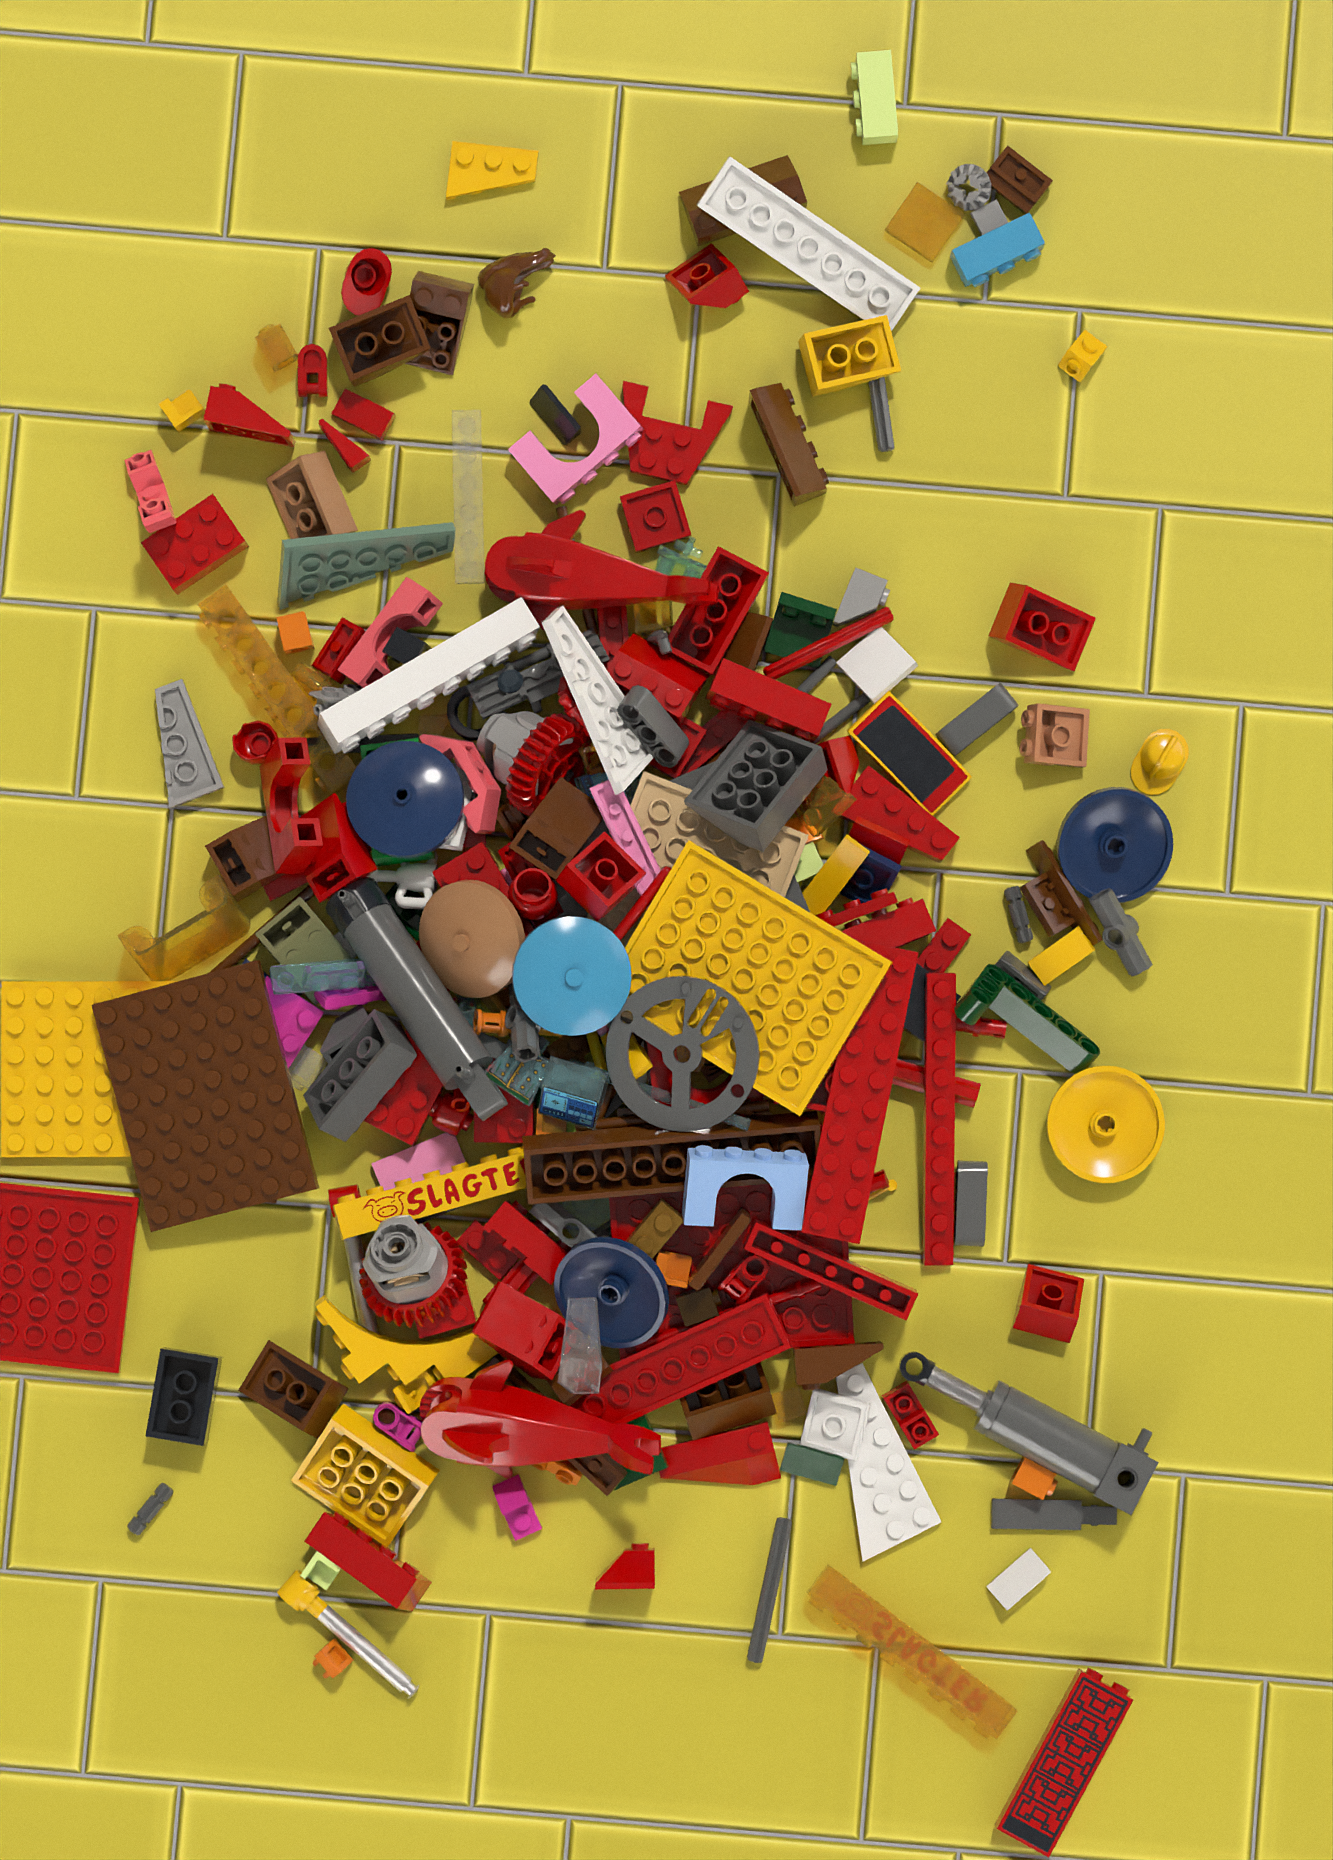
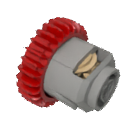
M501 711L493 714L484 724L477 740V750L481 756L485 757V763L493 777L506 785L505 788L508 791L506 795L509 803L525 815L531 816L560 777L573 786L580 783L579 778L585 773V765L589 764L587 757L592 754L589 749L592 746V742L590 740L591 737L581 730V725L575 718H569L567 714L554 713L551 717L542 718L529 711L512 714Z
M409 1215L387 1218L380 1222L376 1233L366 1249L365 1258L361 1259L364 1267L359 1269V1274L362 1277L359 1280V1284L363 1289L361 1291L370 1309L374 1310L379 1318L383 1316L387 1323L394 1321L400 1327L403 1321H405L409 1328L412 1327L413 1321H417L423 1327V1319L426 1318L431 1323H434V1315L438 1313L441 1317H444L443 1309L445 1307L452 1310L454 1308L451 1300L461 1299L457 1290H465V1285L462 1281L468 1279L465 1272L468 1268L464 1260L465 1255L462 1249H460L458 1242L452 1239L448 1231L443 1232L438 1225L433 1229L429 1222H426L425 1225L419 1224L418 1221H415Z

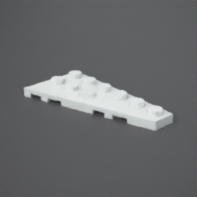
M564 606L555 609L542 622V625L613 791L617 795L632 783L653 757L618 715V706L625 696Z

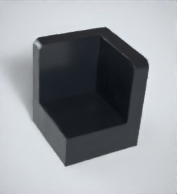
M396 627L382 652L399 664L400 662L406 664L420 656L423 651L427 652L432 648L426 642Z

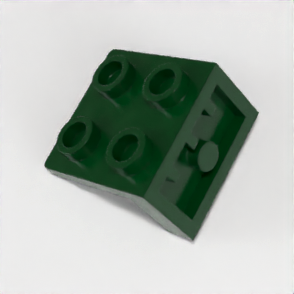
M781 592L764 651L784 658L828 636L837 609ZM822 657L806 665L818 668Z

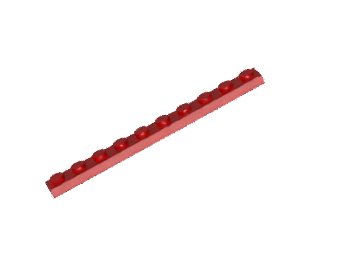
M925 973L922 1264L924 1266L953 1265L956 1014L954 1008L956 1006V973Z

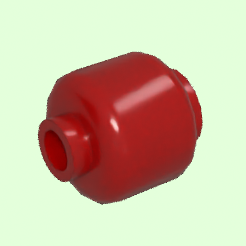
M449 1092L444 1097L438 1096L429 1116L433 1117L432 1124L434 1127L451 1136H456L461 1130L468 1131L474 1116L470 1114L471 1105L467 1111H455L456 1107H451L453 1093Z

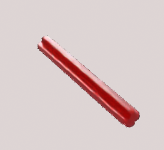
M884 607L764 667V675L776 680L894 620L893 614L889 607Z

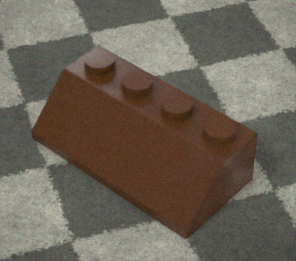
M788 155L748 168L807 209L805 193ZM712 181L679 192L697 247L737 234L697 206V203Z
M777 383L750 390L749 404L793 506L795 507L826 494V485L829 484L828 477L823 467L820 469L817 467L814 459L818 455L812 441L807 443L803 432L807 431L801 415L795 416L792 409L795 401L790 389L784 390L782 383Z

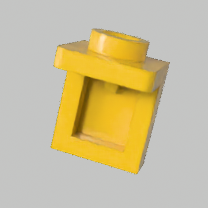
M1084 330L1067 350L1058 366L1075 380L1081 382L1108 346Z
M430 1368L406 1386L402 1382L393 1389L397 1405L402 1410H405L407 1414L420 1407V1401L427 1388L438 1381Z

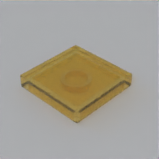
M917 182L885 228V232L933 263L965 216V213Z

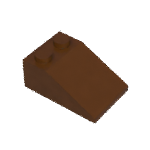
M410 295L329 328L348 378L354 387L381 377L431 350Z
M268 1340L238 1391L298 1429L318 1439L349 1388Z
M875 1341L793 1348L796 1385H802L803 1390L820 1389V1383H827L883 1350V1343Z

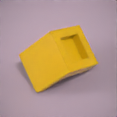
M187 390L173 401L166 398L159 403V406L178 433L205 414V409L191 390Z

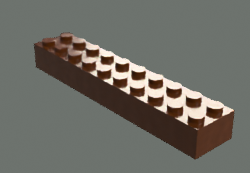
M817 1111L803 1112L801 1116L796 1113L726 1118L709 1128L689 1132L672 1131L655 1125L522 1136L528 1205L684 1191L688 1148H696L700 1145L710 1146L713 1149L738 1147L746 1151H755L758 1148H766L772 1152L798 1150L801 1153H806L809 1164L807 1180H812L821 1135ZM745 1173L731 1177L720 1188L770 1183L758 1175Z

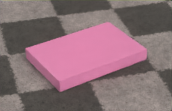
M444 1133L371 1164L380 1186H383L384 1191L395 1188L394 1182L411 1178L412 1183L424 1180L422 1174L440 1170L441 1175L452 1172L451 1166L464 1163L466 1160L456 1136Z

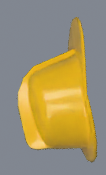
M1159 729L1152 732L1143 743L1131 766V779L1135 787L1149 795H1158L1167 791L1174 784L1187 762L1189 750L1185 738L1177 731L1171 729Z

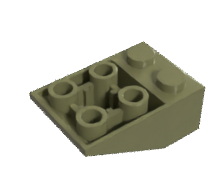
M300 896L255 933L262 945L314 1005L319 1003L314 997L315 986L345 981L360 968Z

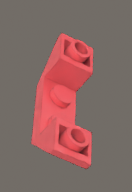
M152 450L139 452L125 459L129 477L140 503V506H138L140 516L147 531L152 533L176 524L170 498Z
M422 734L419 737L422 743L437 749L449 760L454 758L457 766L465 772L469 779V787L478 795L463 809L468 827L478 834H491L494 832L501 789L474 743L439 735Z

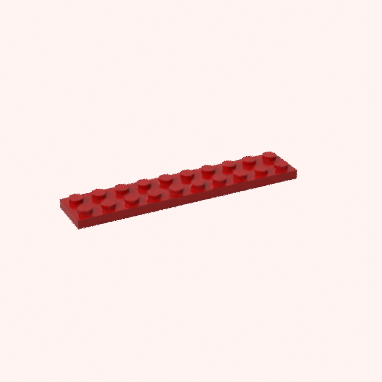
M861 940L860 943L893 963L836 1057L801 1229L802 1233L860 1244L919 953Z

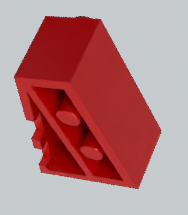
M515 1200L511 1204L509 1201H505L483 1226V1229L491 1233L509 1251L511 1250L527 1266L551 1285L554 1282L556 1270L560 1262L572 1248L562 1242L561 1239L557 1242L548 1235L551 1230L538 1219L533 1223L525 1215L529 1211Z

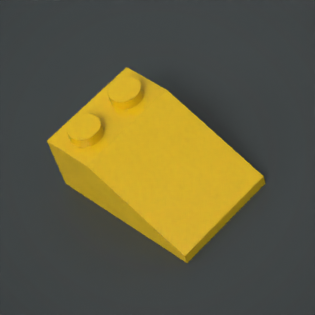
M887 315L804 333L798 340L812 397L840 391L901 372Z

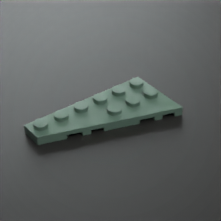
M450 522L282 540L277 597L279 610L288 608V603L303 598L304 602L314 599V594L328 589L335 592L376 578L375 573L389 568L391 572L401 569V564L412 560L423 562L452 552L456 531L454 524Z

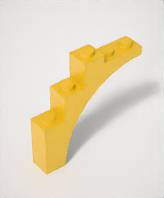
M325 1295L315 1301L316 1308L318 1309L314 1312L316 1317L324 1327L327 1324L331 1326L335 1332L332 1337L342 1350L345 1347L348 1349L341 1354L343 1362L340 1365L341 1369L350 1380L355 1377L359 1384L386 1363H389L386 1369L396 1382L401 1379L405 1386L432 1365L436 1366L432 1371L439 1380L448 1377L465 1378L498 1353L471 1333L474 1326L448 1337L429 1340L398 1339L378 1334L358 1325L340 1312Z

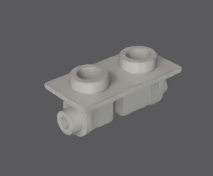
M345 684L344 688L322 687L320 691L309 692V695L317 698L316 705L313 707L314 714L319 717L321 712L361 690V687L354 684Z

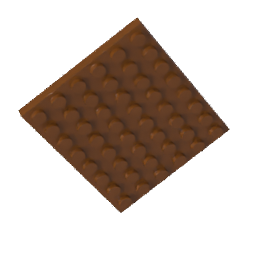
M260 960L92 1005L151 1232L319 1188Z

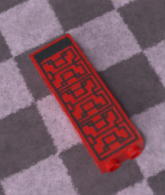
M1089 1667L1086 1672L1078 1668L994 1824L996 1829L1048 1858L1133 1702V1699L1127 1695L1130 1691L1129 1689L1116 1682H1113L1112 1686L1101 1681L1103 1678L1102 1674Z

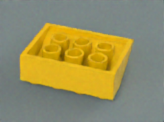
M343 1403L291 1481L333 1511H337L347 1517L352 1524L363 1529L375 1540L388 1547L440 1470L415 1452H411L400 1445L390 1435Z

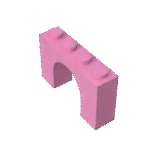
M596 373L574 392L593 414L599 426L598 444L587 458L578 462L557 460L531 431L527 432L508 449L556 505L559 502L565 504L576 494L574 489L581 483L587 485L598 475L596 470L603 464L609 466L620 456L618 451L625 445L631 447L642 437L640 434L643 430L642 426Z

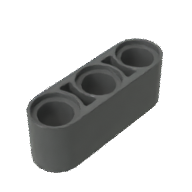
M999 683L935 735L955 757L1010 714L1019 704L1002 683Z
M639 685L633 686L619 704L617 709L618 715L660 765L668 768L674 767L689 746L688 737L647 688Z
M957 1161L955 1246L984 1247L987 1162Z

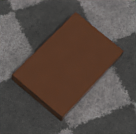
M742 1207L689 1276V1285L695 1290H700L751 1222L750 1213Z

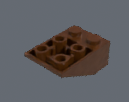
M422 271L417 272L412 281L410 298L431 350L405 364L449 375L454 374L475 284Z
M560 777L508 847L537 869L546 872L549 877L556 881L564 867L580 853L603 820V817L595 800Z
M267 815L231 830L205 845L231 893L238 901L285 875L275 874Z

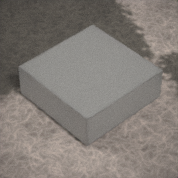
M997 199L970 213L981 236L1008 223Z

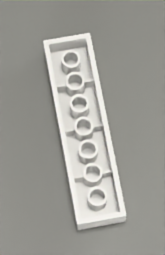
M520 597L324 710L319 715L317 725L334 753L343 751L346 754L358 747V742L362 738L368 736L369 739H372L384 731L383 727L388 723L393 722L396 725L408 718V713L414 708L418 707L419 710L428 707L434 702L433 698L438 694L443 693L446 696L459 688L458 684L467 678L470 682L484 673L483 669L490 664L496 667L509 659L508 655L517 649L520 653L533 645L532 641L536 639L540 626L523 598Z

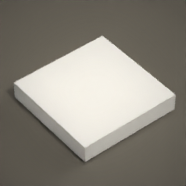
M882 627L868 634L836 662L838 667L874 704L918 667L917 662Z
M822 1389L813 1390L800 1446L857 1461L871 1403Z

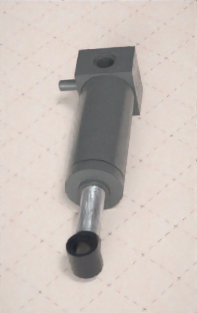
M913 1351L901 1357L899 1371L904 1378L916 1382L923 1387L924 1385H929L930 1388L932 1387V1389L976 1411L975 1416H977L973 1430L982 1435L985 1434L986 1437L1085 1488L1097 1498L1132 1515L1159 1463L1148 1457L1149 1454L1144 1452L1152 1436L1151 1431L1142 1428L1134 1445L1129 1443L1125 1445L1117 1440L1114 1441L1016 1388L1009 1387L1008 1384L1000 1380L995 1383L992 1390L984 1392L973 1385L971 1386L970 1383L968 1384L947 1371L935 1366V1362L927 1359L921 1353ZM912 1358H917L922 1363V1369L916 1375H911L906 1371V1363ZM1123 1470H1128L1130 1474L1129 1480L1125 1484H1119L1117 1480L1118 1474Z

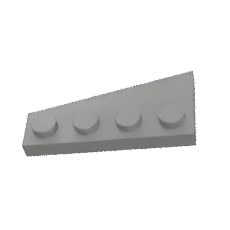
M183 679L155 689L169 808L177 807L225 788Z

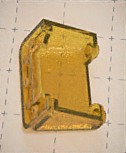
M219 874L205 882L199 891V898L205 910L163 936L153 937L149 930L142 926L130 927L117 935L124 948L151 981H171L243 938L249 932L251 922L247 913Z

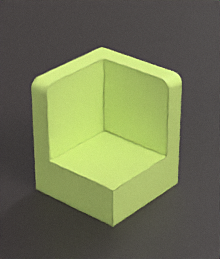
M317 1551L300 1576L304 1579L308 1577L327 1590L341 1568Z

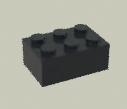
M167 1347L160 1348L146 1437L200 1446L208 1444L222 1363L221 1356Z

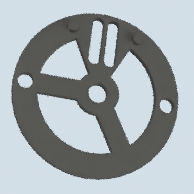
M665 977L641 987L626 999L620 1012L613 1018L607 1036V1068L619 1097L641 1119L667 1130L679 1132L697 1131L709 1128L725 1120L744 1103L753 1088L759 1069L758 1038L746 1010L725 989L697 977ZM709 988L714 989L716 997L696 1028L690 1027L688 1021ZM720 997H726L729 1002L711 1033L708 1036H704L701 1033V1027ZM672 999H685L682 1034L672 1036L643 1017L644 1013L656 1004ZM627 1010L632 1013L633 1021L630 1024H626L621 1020L623 1011ZM729 1028L736 1046V1066L732 1079L726 1089L716 1099L703 1106L690 1108L691 1072L702 1061L703 1052L701 1044ZM632 1032L662 1051L663 1061L672 1071L671 1107L650 1097L635 1079L629 1060V1043ZM683 1045L690 1050V1058L687 1062H680L675 1058L674 1052L677 1046ZM740 1084L743 1086L744 1095L742 1097L733 1095V1085Z

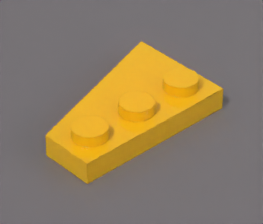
M452 141L446 200L471 193L472 195L495 188L502 189L535 182L539 152L537 150Z

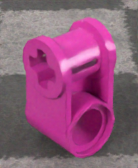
M392 1402L380 1403L373 1414L375 1425L390 1435L400 1445L414 1452L416 1449L415 1444L421 1437L423 1421L412 1414H407L406 1411ZM384 1408H389L395 1413V1420L392 1423L385 1424L380 1421L378 1413ZM415 1427V1430L412 1432L410 1437L407 1438L412 1428Z

